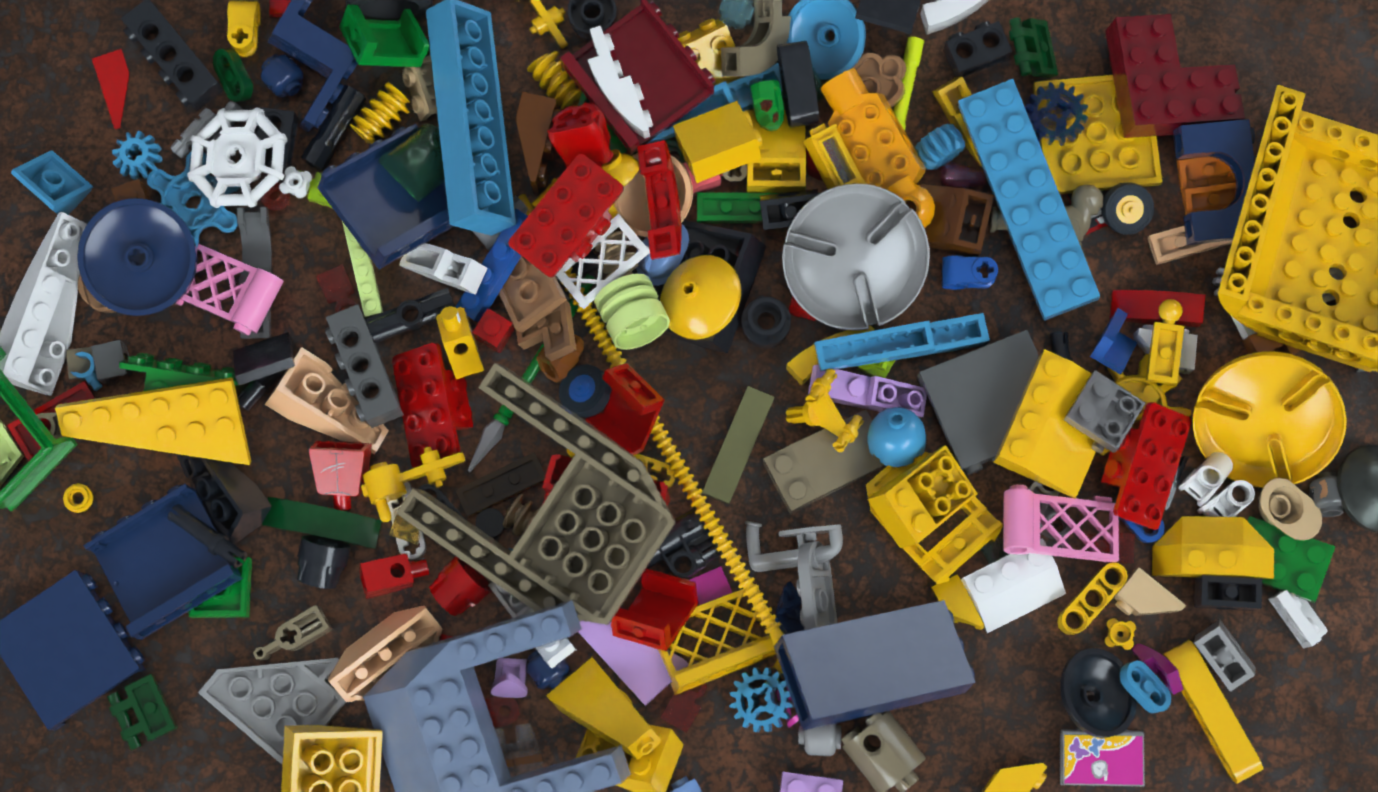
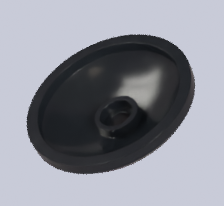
M1089 648L1077 652L1067 661L1061 675L1060 691L1066 712L1078 728L1093 737L1109 738L1121 734L1129 727L1136 713L1137 701L1123 687L1120 681V670L1124 664L1112 653L1099 648Z

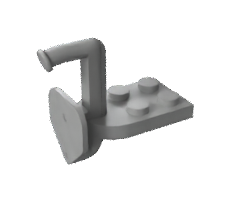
M745 521L748 559L752 570L764 572L798 567L799 579L796 586L802 600L800 619L802 625L805 626V630L837 623L829 560L834 558L843 546L841 525L778 532L779 537H797L798 549L761 554L759 527H762V524ZM829 533L830 545L823 546L819 541H815L817 540L816 535Z

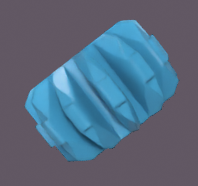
M943 124L921 138V141L917 143L915 148L928 170L938 169L940 166H944L952 161L964 150L966 142L962 138L961 132L953 124Z
M137 131L135 137H133L130 132H126L127 140L123 142L121 139H117L116 143L120 148L112 150V154L117 157L113 164L116 168H120V173L124 177L130 174V178L136 180L141 174L144 179H147L150 169L152 171L158 169L154 163L162 162V157L157 154L161 151V146L158 143H154L155 139L152 135L145 137L142 131Z

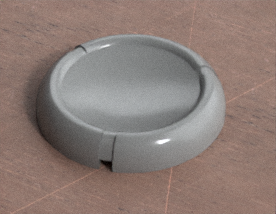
M860 183L836 186L819 193L809 200L792 220L782 252L784 276L788 288L797 303L816 320L844 330L869 329L868 325L876 323L880 326L902 314L920 293L927 277L930 260L928 237L916 212L909 208L905 201L896 194L875 185Z

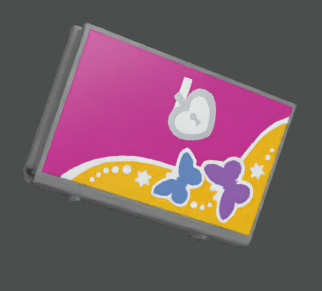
M1079 728L1060 729V785L1145 787L1143 730L1126 729L1121 734L1113 737L1097 738Z

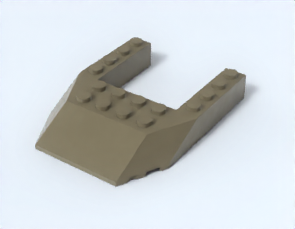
M494 363L478 388L576 455L512 551L423 489L412 488L396 514L532 610L538 611L572 600L579 621L609 625L676 521L643 462L600 430L506 366Z

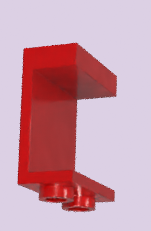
M624 363L605 370L602 379L612 388L610 399L603 413L588 417L585 421L634 456L643 452L665 399L629 364Z
M645 569L641 575L642 590L628 610L619 608L611 620L612 634L615 637L667 651L698 605L696 582Z

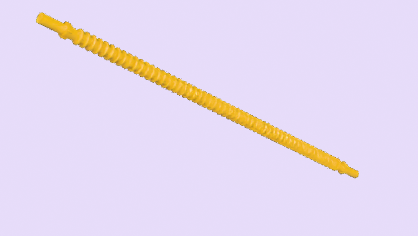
M522 194L518 198L527 207L528 211L526 214L529 216L534 208L526 194ZM572 267L565 272L569 278H576L577 276L575 273H571ZM581 287L580 292L583 294L585 289ZM570 293L568 297L574 299L573 305L578 306L577 312L583 314L581 319L587 321L585 326L591 327L589 333L595 334L593 340L599 341L598 348H603L602 355H607L606 362L612 363L610 368L624 364L626 359L620 357L622 352L616 350L617 348L612 343L611 337H608V330H604L605 323H600L601 316H596V308L592 309L593 302L583 309ZM658 416L651 431V434L654 435L652 440L658 442L657 449H662L661 456H666L665 463L671 464L669 470L675 471L674 478H679L678 485H683L684 487L682 492L688 493L686 499L692 500L691 507H696L695 514H700L701 516L699 521L705 522L703 528L709 529L708 536H713L712 543H717L718 547L716 550L721 551V558L727 560L725 565L731 567L729 571L731 574H735L734 581L740 582L738 588L744 589L743 596H748L747 603L753 604L751 610L757 611L756 618H761L762 622L760 625L766 627L764 632L770 634L773 641L772 646L774 647L780 637L784 635L783 631L779 628L781 623L775 622L777 616L771 615L772 608L766 606L768 601L763 600V593L757 591L759 585L753 584L755 579L754 577H749L750 570L744 569L746 563L740 562L742 557L741 555H736L737 548L731 547L733 541L727 540L729 534L723 533L724 526H719L718 522L720 519L715 518L716 512L709 509L711 504L705 502L707 497L701 495L703 490L701 488L698 489V482L692 480L694 475L688 473L690 468L684 466L685 459H680L681 453L675 451L677 446L671 444L673 439L667 437L668 430H663L664 424L658 422L660 419Z

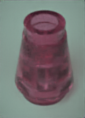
M950 162L949 165H943L942 186L955 188L984 186L985 172L983 169Z

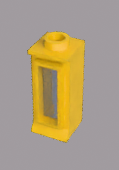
M823 123L809 131L811 137L804 140L803 143L827 189L844 184H867L836 128V124L826 128Z

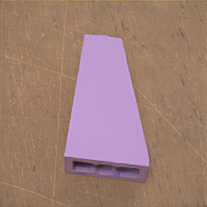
M579 621L582 629L578 633L644 706L651 702L672 682L658 649L613 636L611 622L609 625ZM673 654L671 661L676 671L688 667V663L684 659Z

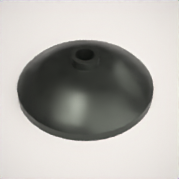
M1365 445L1349 452L1341 462L1337 475V488L1341 504L1348 516L1361 528L1378 533V446Z

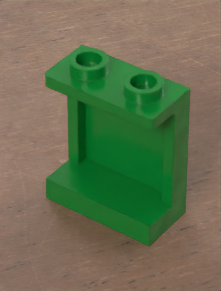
M347 5L339 28L358 65L421 67L425 56L429 52V41L426 39L411 9H404L398 21L365 19L358 5Z

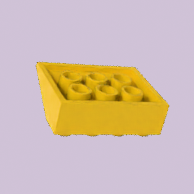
M1044 349L1037 359L993 463L1076 499L1095 455V451L1091 448L1094 440L1065 422L1064 418L1092 373L1074 362Z
M323 725L285 726L281 792H379L383 731L380 729Z

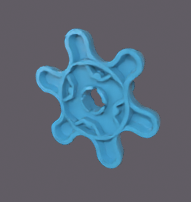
M189 152L186 157V168L180 175L171 176L164 170L157 169L148 174L147 183L149 187L160 193V204L172 209L185 221L193 234L196 247L198 248L199 235L205 228L215 226L224 233H231L236 230L238 224L237 216L234 213L226 210L224 206L219 208L211 206L210 200L194 182L188 180L187 173L190 172L191 152ZM204 152L202 166L206 164L207 156ZM209 174L206 175V180L215 189L218 183L216 177ZM241 186L227 187L224 194L236 192ZM193 196L200 197L197 209L186 206L189 198Z

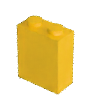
M738 101L673 125L677 145L696 183L761 159L759 146L763 145L761 135L758 129L752 130L753 123L747 110L742 111Z

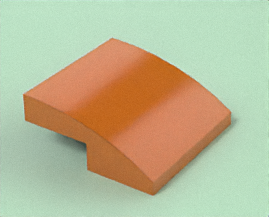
M1214 157L1176 160L1186 215L1191 212L1225 209L1232 202L1236 193V179L1233 171L1225 162Z

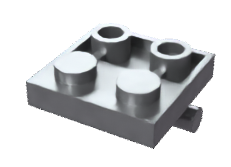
M1095 370L1065 416L1064 421L1093 439L1094 443L1091 448L1095 452L1102 453L1103 449L1107 448L1115 453L1145 405V402Z

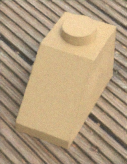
M1140 567L1132 571L1125 585L1113 597L1117 601L1115 604L1117 608L1126 615L1131 613L1135 616L1173 613L1183 610L1186 606Z

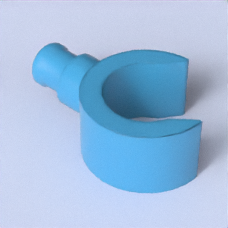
M87 352L76 353L75 355L79 358L89 359L90 368L85 373H71L81 380H86L94 391L101 389L102 384L97 380L93 356Z

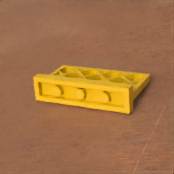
M744 589L697 606L689 618L695 616L706 621L701 634L683 626L674 644H671L668 648L671 649L670 655L667 651L658 649L672 680L671 687L675 695L777 655L772 646L773 641L770 635L760 637L750 633L755 620L762 622L761 618H756L757 611L753 613L738 606L741 598L745 597L742 594ZM737 600L736 603H735V605L729 603V602H732V601ZM723 606L732 610L728 623L711 617L714 608ZM710 610L708 615L703 613ZM736 612L752 618L747 631L731 625ZM709 622L725 629L720 642L704 635ZM728 630L745 637L741 646L734 648L724 644ZM682 633L698 639L694 652L677 646ZM748 639L753 640L752 642L746 644ZM701 641L718 647L715 656L706 658L696 654ZM721 649L726 651L724 653L719 654ZM674 651L691 658L688 667L678 671L675 670L671 661ZM694 659L700 661L692 665Z

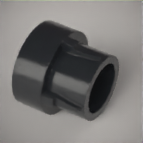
M570 0L568 4V18L572 29L584 41H592L590 29L601 26L604 32L616 23L617 9L615 1ZM590 10L600 11L599 16L596 18H588L585 16V13Z
M764 295L754 299L745 307L741 319L742 332L747 341L756 347L764 349L773 348L781 344L788 336L791 326V314L785 304L776 298L764 297ZM763 316L771 317L774 321V326L770 329H762L758 325L759 318Z
M312 535L301 536L297 557H299L297 580L313 587L336 588L341 571H344L348 564L351 546L337 540Z

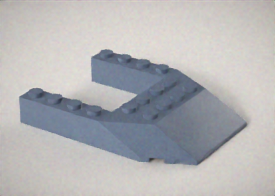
M572 600L410 650L365 694L363 699L373 728L383 731L381 751L395 792H593L621 784L631 774L622 746L619 745L511 777L473 666L564 639L580 631L582 628Z

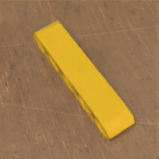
M1187 640L1165 652L1163 656L1178 669L1184 689L1181 691L1233 782L1238 784L1262 771L1263 765L1195 645L1190 640Z

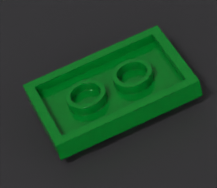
M1249 516L1247 520L1249 524L1274 548V579H1262V585L1279 591L1287 590L1289 594L1292 592L1298 598L1315 603L1336 546L1313 538L1304 541L1293 539L1276 526Z

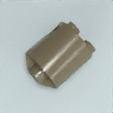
M890 711L873 714L865 721L868 726L862 731L857 726L841 740L844 743L842 748L876 792H885L892 786H895L899 792H905L919 780V777L913 770L926 757ZM868 735H877L881 740V746H872L868 741Z

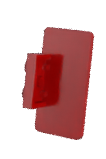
M578 154L512 235L508 242L509 246L547 277H555L569 258L574 262H577L579 258L584 259L593 247L591 243L598 235L602 236L609 229L612 216L608 210L623 193V185L587 156Z
M429 343L395 355L392 358V365L399 402L404 413L402 418L412 467L416 468L423 465L420 455L425 453L424 448L431 447L432 451L438 450L440 459L460 453L457 430L473 428L472 410L469 406L465 378L456 379L453 370H445L441 347L438 343Z
M1148 402L1145 406L1139 429L1130 428L1115 453L1110 451L1101 482L1120 487L1113 509L1115 516L1149 529L1157 530L1159 528L1191 426L1190 417L1159 404Z

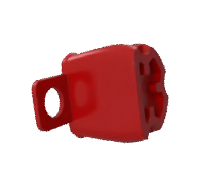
M589 102L579 106H569L552 119L553 126L547 130L548 137L557 153L566 163V167L570 165L578 154H584L601 168L603 164L612 160L613 152L610 150L611 135L607 128L604 113L596 104Z

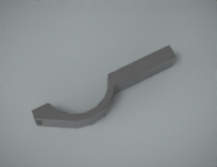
M260 207V212H245L244 208H237V224L240 229L242 242V262L271 273L272 242L268 208ZM241 272L239 285L245 283L249 272ZM271 307L257 334L251 332L247 336L240 332V339L271 338Z

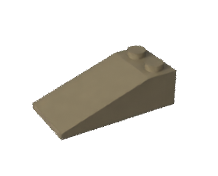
M867 410L855 414L861 416L864 423L858 429V436L855 441L848 443L843 452H837L834 449L835 447H833V443L838 439V436L823 429L763 459V465L790 515L885 466L880 463L879 458L874 454L872 456L869 452L867 435L872 419ZM853 416L844 419V422L848 424Z

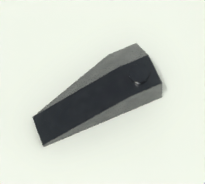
M176 454L186 478H192L196 492L218 533L227 535L229 541L235 545L262 525L272 506L257 484L231 462Z

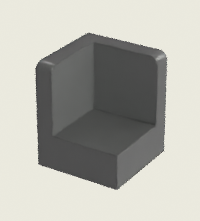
M117 340L91 346L98 381L108 384L110 383V378L127 374V369L119 368V362L129 356L125 343Z

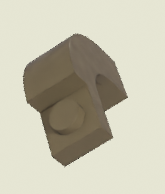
M754 0L755 22L749 39L738 47L721 48L722 77L757 75L768 70L778 60L777 44L787 43L791 25V16H782V0Z

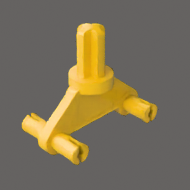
M827 369L821 378H817L812 384L804 406L789 407L786 410V421L794 424L806 422L809 426L819 425L838 436V439L833 443V447H835L834 449L837 452H843L848 443L854 442L857 438L858 429L863 425L864 420H862L861 416L854 415L848 424L844 422L828 394L831 390L832 382L837 378V374H835L836 371L833 369Z

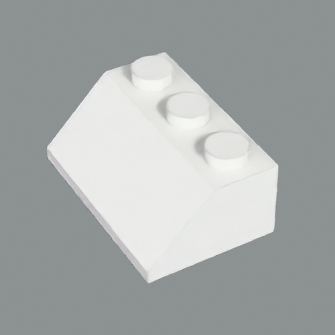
M1040 539V546H1047L1044 539ZM1034 553L1022 555L1009 554L961 579L983 621L986 633L1066 594L1057 564L1051 555Z

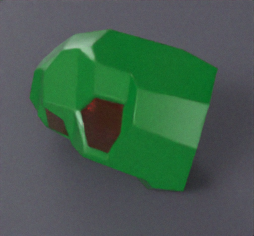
M768 80L750 85L755 120L761 128L768 131H776L784 121V106L779 81Z

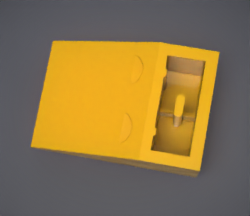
M748 110L753 123L751 128L752 130L758 129L763 145L759 146L761 159L747 164V193H787L805 190L806 147L803 143L805 140V126L790 128L787 122L786 111L784 110V121L776 131H768L761 128L755 120L754 110ZM777 112L773 115L774 123L777 121L778 118Z
M944 445L888 482L867 500L899 548L918 544L978 493L947 446Z
M649 725L661 741L655 745L650 753L643 755L638 760L624 752L631 774L621 784L616 786L632 792H666L684 746L673 730ZM587 729L576 758L616 746Z

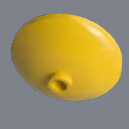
M700 255L686 260L674 269L662 289L660 301L670 320L668 328L677 335L691 340L704 339L715 335L727 326L734 317L741 299V283L734 268L719 257Z

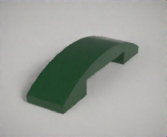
M274 497L267 498L272 507L262 526L337 540L371 549L377 548L382 527V521L379 519Z

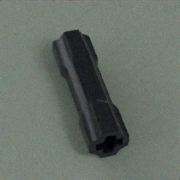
M344 85L316 136L311 139L301 158L304 162L317 170L324 171L334 154L335 147L353 117L358 114L366 100L365 95L348 85Z

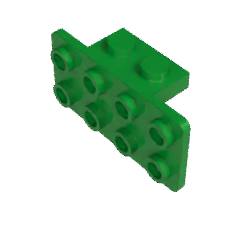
M137 353L136 356H128V359L119 362V368L146 373L144 391L233 378L234 385H238L233 367H222V370L211 369V364L194 362V365H184L182 359L165 358V361L154 360V355L147 353Z

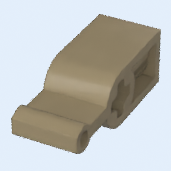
M314 605L282 624L276 631V640L263 648H256L253 654L257 660L266 661L270 659L271 654L282 648L289 651H297L331 632L333 628L321 607ZM288 631L297 633L294 636V643L285 641L289 637Z

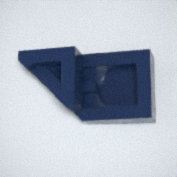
M791 581L787 582L783 587L775 614L777 616L775 622L781 623L779 628L784 634L805 630V626L802 625L800 619L801 610L799 607L802 604L801 596H799Z

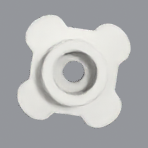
M292 166L288 167L285 170L284 182L279 186L280 191L283 194L291 193L297 198L305 197L312 180L311 173L309 171H297ZM298 180V184L294 185L293 182Z

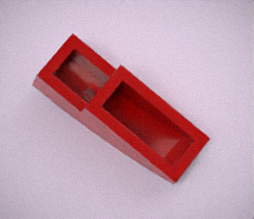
M1113 290L1109 319L1112 318L1119 308L1128 313L1125 319L1126 322L1151 325L1154 322L1163 323L1159 315V306L1167 299H1174L1182 306V315L1175 321V325L1198 328L1203 324L1206 295L1154 290Z

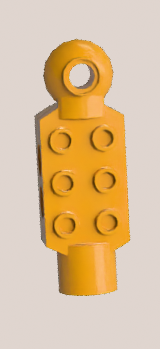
M855 68L832 78L820 88L834 112L828 121L829 127L834 124L837 125L836 128L863 180L867 184L884 188L896 194L905 203L909 200L913 201L916 205V214L924 228H926L934 217L935 204L931 194L925 188L916 184L921 180L927 168L918 156L916 149L884 94L869 93Z

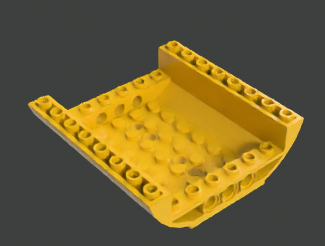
M1277 85L1217 293L1219 301L1234 319L1257 332L1258 336L1367 372H1378V135L1303 111L1301 109L1306 93ZM1350 192H1359L1363 196L1364 201L1362 203L1353 201L1350 197ZM1343 217H1352L1356 221L1357 227H1347L1343 222ZM1334 267L1341 270L1343 279H1334L1330 275L1329 269ZM1329 293L1333 295L1336 299V305H1327L1322 299V294Z

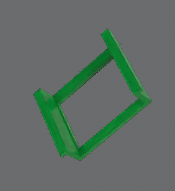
M0 346L1 361L7 354ZM0 369V396L41 446L39 452L0 491V509L7 507L12 512L78 444L71 437L55 439Z

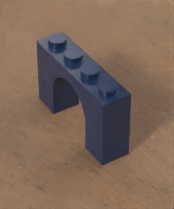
M1249 119L1182 125L1173 130L1176 159L1195 157L1218 158L1231 168L1236 179L1235 196L1225 209L1191 212L1183 216L1187 245L1233 240L1257 157L1254 156L1252 145L1255 142V131L1253 127H1250Z

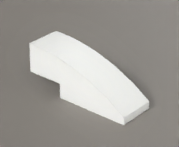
M939 0L923 4L920 15L926 35L943 30L962 21L989 0Z
M427 243L405 254L399 263L400 266L415 273L475 295L488 269L471 258L454 254L447 249Z

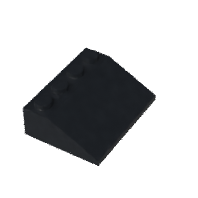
M683 220L681 224L688 231L689 244L680 264L700 255H712L725 260L738 274L741 283V299L732 320L713 336L691 340L677 335L669 328L663 334L706 349L728 354L767 246L750 233ZM664 284L654 286L658 295L657 300L659 301Z

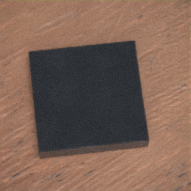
M289 332L233 350L235 378L238 385L295 366L292 340Z

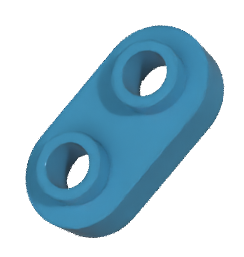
M1133 661L1122 666L1120 681L1123 687L1147 712L1158 713L1169 708L1171 704L1169 689L1144 662Z

